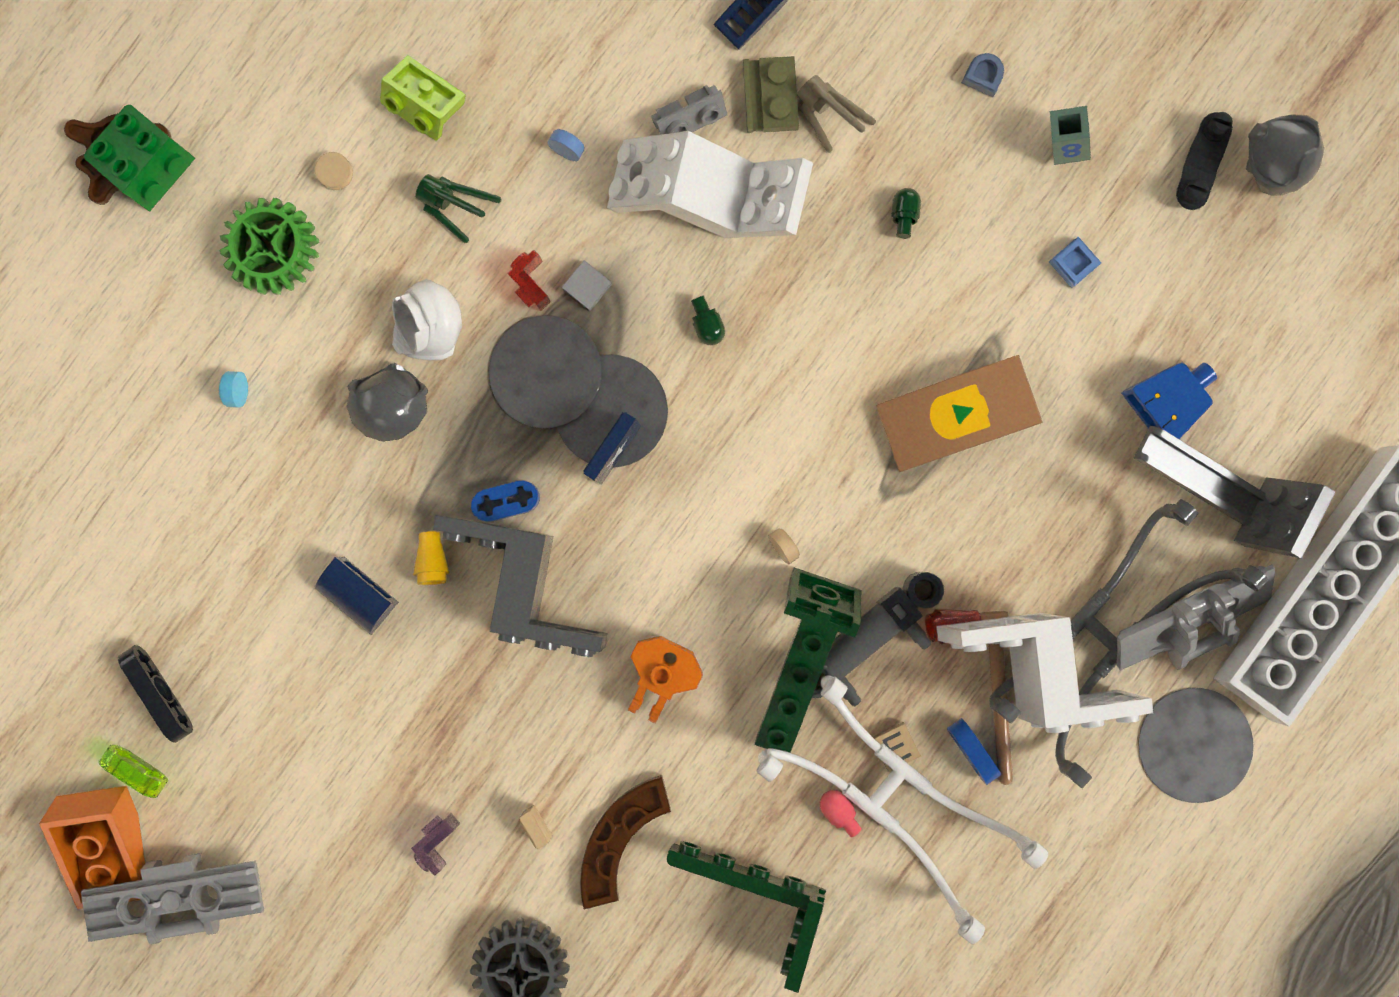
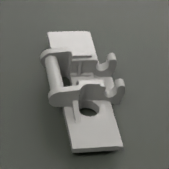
M1272 564L1267 567H1257L1268 578L1259 591H1254L1247 585L1232 580L1222 584L1217 583L1174 603L1173 607L1121 630L1117 636V667L1119 670H1122L1160 652L1168 651L1172 664L1180 670L1186 667L1188 661L1224 644L1231 646L1237 643L1240 629L1235 625V619L1239 615L1271 599L1275 567ZM1205 623H1212L1218 630L1197 641L1198 630L1196 627Z
M191 854L185 856L181 863L162 866L161 860L147 862L141 869L142 880L84 889L81 891L88 942L146 932L149 944H157L164 938L206 932L208 935L216 934L219 930V920L262 913L264 912L256 860L197 870V864L201 862V854ZM207 885L216 890L217 899L209 896ZM130 898H138L143 902L145 906L143 916L135 917L129 913L127 904ZM192 909L196 911L197 918L164 924L161 922V915Z

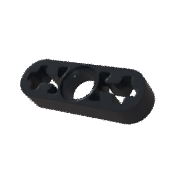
M134 645L118 656V663L163 735L169 741L177 743L192 733L193 726L189 717L148 653L142 647Z

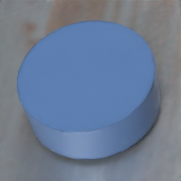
M561 129L554 130L547 142L554 152L570 161H579L585 150L584 144L576 136Z

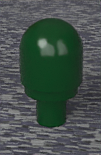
M911 188L899 190L894 195L891 216L893 217V222L897 224L896 236L902 239L911 237L912 225L916 224L920 218L921 198L918 192Z
M704 295L691 300L697 315L692 318L694 321L693 326L700 341L710 346L720 343L725 336V327L719 312L717 313L715 308L709 309Z

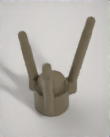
M818 75L810 78L797 94L803 102L799 110L808 118L828 153L832 152L833 148L813 113L815 110L821 114L831 107L861 133L865 131V126L845 108L870 125L876 123L872 116L837 92L828 82L824 83Z

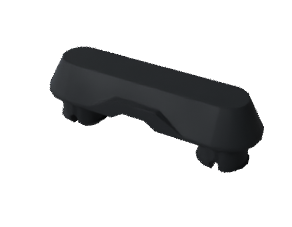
M1214 112L1204 117L1190 147L1176 192L1179 204L1185 209H1199L1205 205L1209 198L1218 167L1232 134L1233 120L1226 112Z

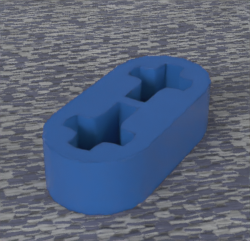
M515 481L478 492L472 499L471 510L479 520L494 522L533 511L539 504L540 493L537 487L530 482ZM523 487L527 492H532L533 497L527 500L528 505L523 507L521 502L509 503L508 500L509 497L519 494L518 488ZM489 496V499L492 501L503 500L504 505L494 507L492 510L493 515L491 516L488 515L487 511H480L479 505L485 503L484 497Z
M962 718L947 728L959 749L986 785L1001 776V772Z

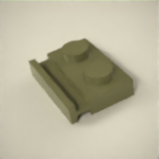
M795 56L759 58V60L754 61L743 59L747 133H753L754 131H763L764 133L798 130Z

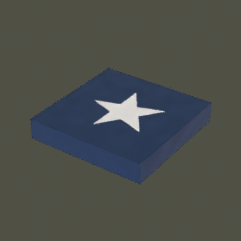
M622 412L583 470V474L595 482L603 484L640 429L641 425L636 418L627 412Z

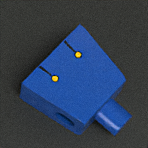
M1181 362L1121 392V394L1148 429L1150 426H1156L1180 439L1213 404V400L1205 388L1217 380V375L1207 363H1202L1190 371L1187 365Z

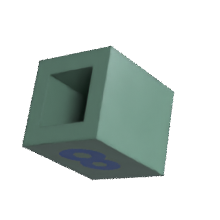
M1087 106L1050 111L1054 165L1091 160Z

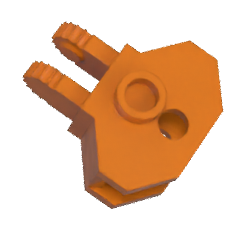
M662 636L638 641L630 657L640 676L637 684L639 688L628 711L635 714L644 700L643 696L646 690L654 692L660 696L656 704L652 706L648 720L656 723L667 699L671 700L673 694L697 689L703 672L693 651ZM666 653H673L677 660L674 663H668L665 661L664 655Z

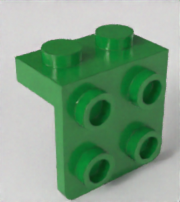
M132 105L123 107L84 154L86 161L122 193L149 212L196 159Z

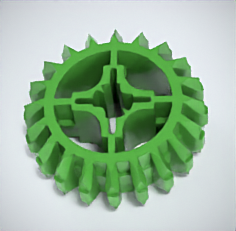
M274 197L270 204L265 198H258L257 208L251 202H245L246 212L244 214L238 210H233L237 220L234 224L230 221L224 222L225 227L230 230V233L220 235V240L228 244V246L223 247L219 251L222 256L229 258L224 263V267L229 271H234L232 278L235 281H243V287L250 291L256 288L257 292L266 295L269 289L275 295H281L282 284L289 291L294 290L293 280L295 278L302 283L306 282L305 276L301 273L304 269L314 271V266L308 261L309 258H318L319 253L310 247L317 245L319 239L315 235H310L315 230V226L311 222H305L307 215L302 210L296 211V206L290 202L283 205L280 199ZM268 221H283L279 226L275 224L267 230H262L258 227ZM294 235L295 246L290 258L287 250L289 244L293 241L292 236ZM250 236L252 242L251 247L245 253L246 242L248 240V237ZM261 237L265 238L269 242L271 241V245L273 246V249L278 253V256L269 251L268 247L266 246L267 244L262 240ZM274 262L282 266L280 269L269 273L256 272L260 267L265 268Z

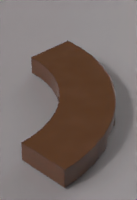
M663 775L648 779L625 792L606 810L595 826L587 844L581 867L580 885L584 910L619 901L618 867L627 843L645 824L663 814L671 812Z

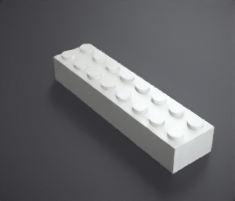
M1399 445L1382 447L1377 450L1307 547L1302 559L1299 558L1213 678L1272 722L1290 727L1399 575Z

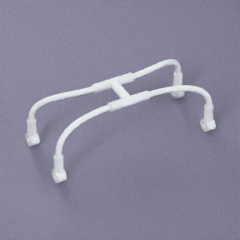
M824 676L821 680V687L823 688L821 695L836 706L850 727L875 751V756L892 769V772L870 798L852 783H846L840 777L816 763L778 749H765L758 755L760 764L757 768V773L768 782H771L777 777L783 767V763L778 760L780 759L803 767L841 789L845 797L890 833L894 832L909 846L931 874L954 911L955 919L960 926L958 934L970 944H975L983 936L985 926L973 916H970L967 910L962 909L945 879L926 852L899 825L900 822L882 808V805L905 779L919 792L928 794L945 807L1014 840L1017 847L1022 851L1021 858L1032 868L1037 869L1044 864L1048 857V851L1038 842L1031 841L1029 837L1022 836L1017 831L962 806L933 788L929 780L891 751L885 744L880 745L856 720L842 701V697L848 689L847 686L836 677Z

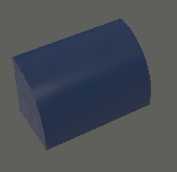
M335 557L324 570L315 586L318 592L370 635L375 632L399 603L345 557Z

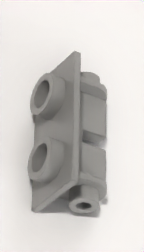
M705 85L703 88L685 96L688 106L683 108L680 102L676 100L662 108L656 109V114L652 115L651 119L656 129H659L660 135L683 131L694 132L727 116V111L721 90L718 91L715 85L711 87Z

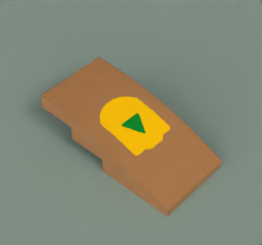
M1019 355L876 405L899 472L1043 423Z

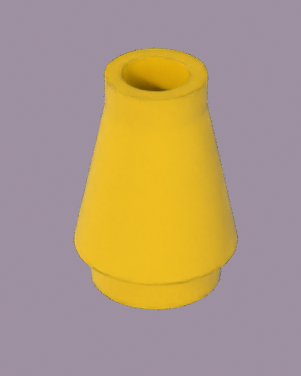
M428 531L419 533V543L413 576L417 577V584L439 585L446 583V575L449 574V569L441 543L440 532Z

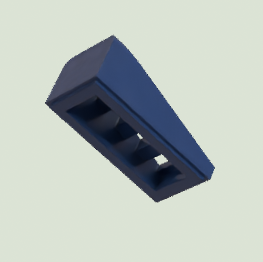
M735 0L713 25L740 50L788 0H773L770 4L766 0H755L764 9L760 15L748 4L750 0ZM742 8L754 19L751 25L738 14ZM731 19L744 30L741 36L727 24Z

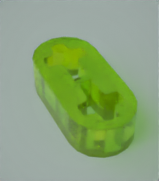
M110 745L99 760V765L105 771L135 791L150 798H157L168 782V778L161 771L131 751L118 745Z

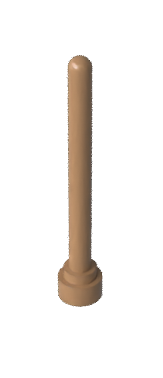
M1006 611L979 613V621L1008 617V612ZM988 644L992 693L1006 681L1004 651L1000 644ZM1007 692L1001 698L1005 697L1007 699ZM993 710L997 767L1001 772L998 780L1003 785H1009L1013 780L1009 722Z

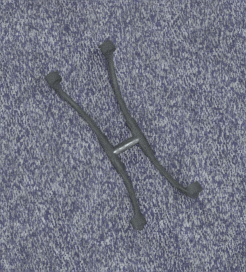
M1180 499L1176 504H1165L1157 509L1141 528L1126 556L1103 589H1098L1071 619L1072 639L1085 627L1109 649L1103 659L1093 668L1094 673L1083 685L1079 695L1089 694L1101 678H1105L1117 665V637L1094 616L1111 598V592L1121 581L1150 531L1162 517L1176 519L1186 526L1195 519L1198 511L1188 502ZM1249 565L1246 569L1233 568L1232 570H1222L1202 576L1167 596L1139 622L1166 610L1185 595L1209 583L1231 579L1234 582L1247 585L1254 591H1259L1268 578L1262 571L1252 565ZM1013 676L1000 685L991 694L989 700L990 708L1000 714L1010 724L1021 714V711L1005 697H1001L1014 687ZM1069 731L1061 732L1058 734L1055 748V757L1059 770L1083 789L1092 779V776L1076 762L1072 763L1065 759V745Z

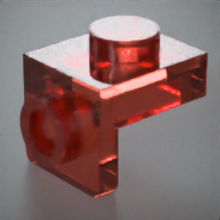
M533 250L529 254L524 252L519 255L510 265L512 270L508 272V275L519 287L515 294L528 308L535 304L542 311L551 303V300L529 276L543 262L540 255Z

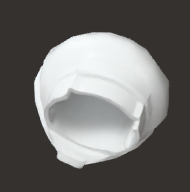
M425 279L408 288L404 295L393 299L392 310L395 326L392 345L399 355L405 354L408 357L423 360H443L453 355L462 329L460 306L447 288Z

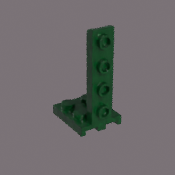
M795 567L793 568L789 579L784 614L796 617L800 621L757 733L756 746L791 753L837 632L854 638L857 635L861 622L862 590Z
M681 841L680 845L674 843L667 854V863L670 866L798 908L790 937L796 939V943L788 942L780 974L786 976L784 988L799 993L824 907L826 889L812 885V888L805 887L806 882L804 880L786 875L784 879L770 875L771 870L760 865L750 864L748 868L736 864V859L727 854L715 853L714 856L702 853L700 852V846L690 842Z

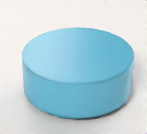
M227 371L221 377L219 395L226 407L240 408L246 403L248 382L243 372Z

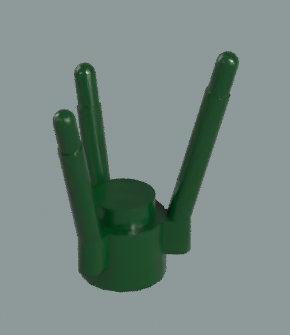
M430 174L425 175L417 187L416 199L425 204L423 209L425 212L434 216L464 243H468L469 238L441 213L439 208L445 210L451 203L481 218L485 216V212L454 196L453 191L495 203H500L502 200L497 195L452 182L443 176L437 179Z

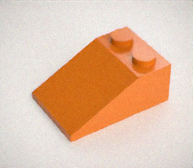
M127 786L55 797L39 825L77 910L83 909L81 891L84 889L142 880L141 869L145 865L139 815ZM130 898L128 902L139 901L140 899Z

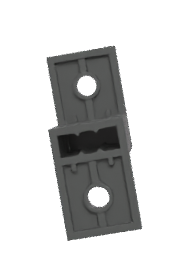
M435 515L433 530L442 531V539L470 543L471 537L480 538L478 546L505 549L490 626V632L499 634L498 640L520 644V641H525V639L535 640L534 647L546 650H557L561 645L572 647L571 654L584 657H593V654L595 655L596 652H601L605 648L608 633L538 620L554 536Z

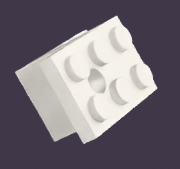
M690 131L623 140L617 154L618 164L614 180L609 187L607 208L617 213L661 210L724 238L796 235L813 163L804 158L753 163Z
M1035 613L937 626L938 641L951 644L952 649H964V652H978L987 650L986 644H1000V647H1010L1016 707L1021 711L1018 719L1030 722L1032 727L1045 728L1047 733H1061L1069 731V725L1081 724L1083 728H1096L1104 726V720L1116 719V722L1131 723L1139 721V715L1153 713L1152 698L1122 690L1079 695L1070 617Z

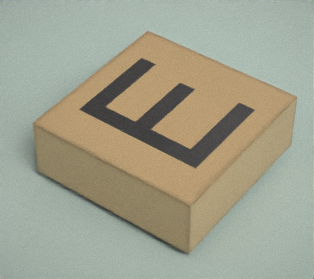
M904 722L873 737L880 745L885 744L907 763L921 757ZM884 763L887 771H892V769Z

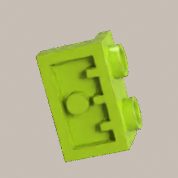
M409 55L381 80V104L389 112L399 115L412 124L417 131L428 135L435 141L442 136L443 124L465 103L466 94Z

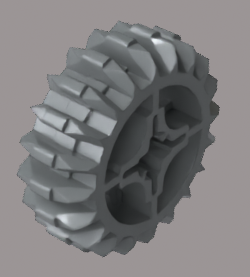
M523 918L517 919L514 929L509 920H505L502 923V932L498 928L492 927L489 931L490 938L482 937L478 943L482 950H475L472 959L477 964L472 965L470 973L478 976L472 984L473 989H484L479 997H561L562 993L559 989L566 988L568 979L563 975L569 972L570 965L566 962H561L567 957V950H556L561 943L560 936L549 940L548 936L551 931L549 926H546L541 933L536 930L538 926L537 920H533L530 927L525 928ZM514 943L511 957L502 958L500 962H492L496 951L505 945ZM528 945L536 948L543 955L546 962H544L543 958L531 955ZM519 957L522 970L526 971L522 981L521 974H519L518 968L515 967ZM541 976H549V980L542 988L533 993L526 994L528 982L539 980ZM497 980L507 982L511 986L512 992L504 989Z

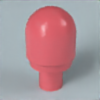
M829 790L822 795L820 809L831 825H834L836 828L843 827L850 837L856 836L862 828L854 819L856 811L849 799L838 790Z

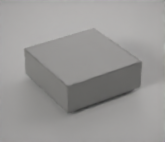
M583 260L561 288L588 311H591L611 287L612 282Z

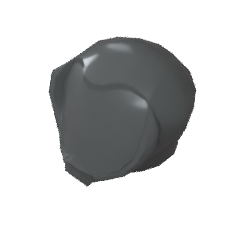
M1293 114L1280 116L1264 123H1257L1248 135L1249 156L1246 170L1253 174L1258 187L1265 194L1277 196L1298 191L1313 179L1321 166L1325 148L1318 121L1308 115Z
M396 363L388 365L371 376L354 379L348 385V390L350 391L346 406L352 424L366 437L382 442L402 439L418 428L427 414V387L412 373Z

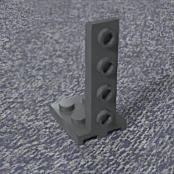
M1156 426L1149 427L1134 456L1135 460L1242 524L1234 541L1244 547L1301 559L1335 494V491L1326 485L1266 477L1261 488L1258 489Z

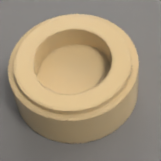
M328 152L317 160L315 175L318 181L326 188L340 190L351 182L353 168L351 163L342 154Z
M778 528L768 535L773 548L786 564L789 565L799 558L800 552L797 546L783 529Z

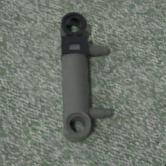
M915 572L909 575L904 581L903 590L900 587H894L861 617L860 627L855 638L841 633L834 639L822 670L823 677L827 675L836 677L844 683L848 689L843 698L848 700L852 706L858 705L861 702V698L845 676L899 632L906 631L912 640L918 643L924 650L931 645V641L926 636L925 631L917 623L923 617L917 608H932L939 604L944 595V585L941 579L929 572ZM921 580H927L932 590L930 596L924 600H920L915 594V586ZM821 684L815 688L812 698L823 697L821 695L823 689Z

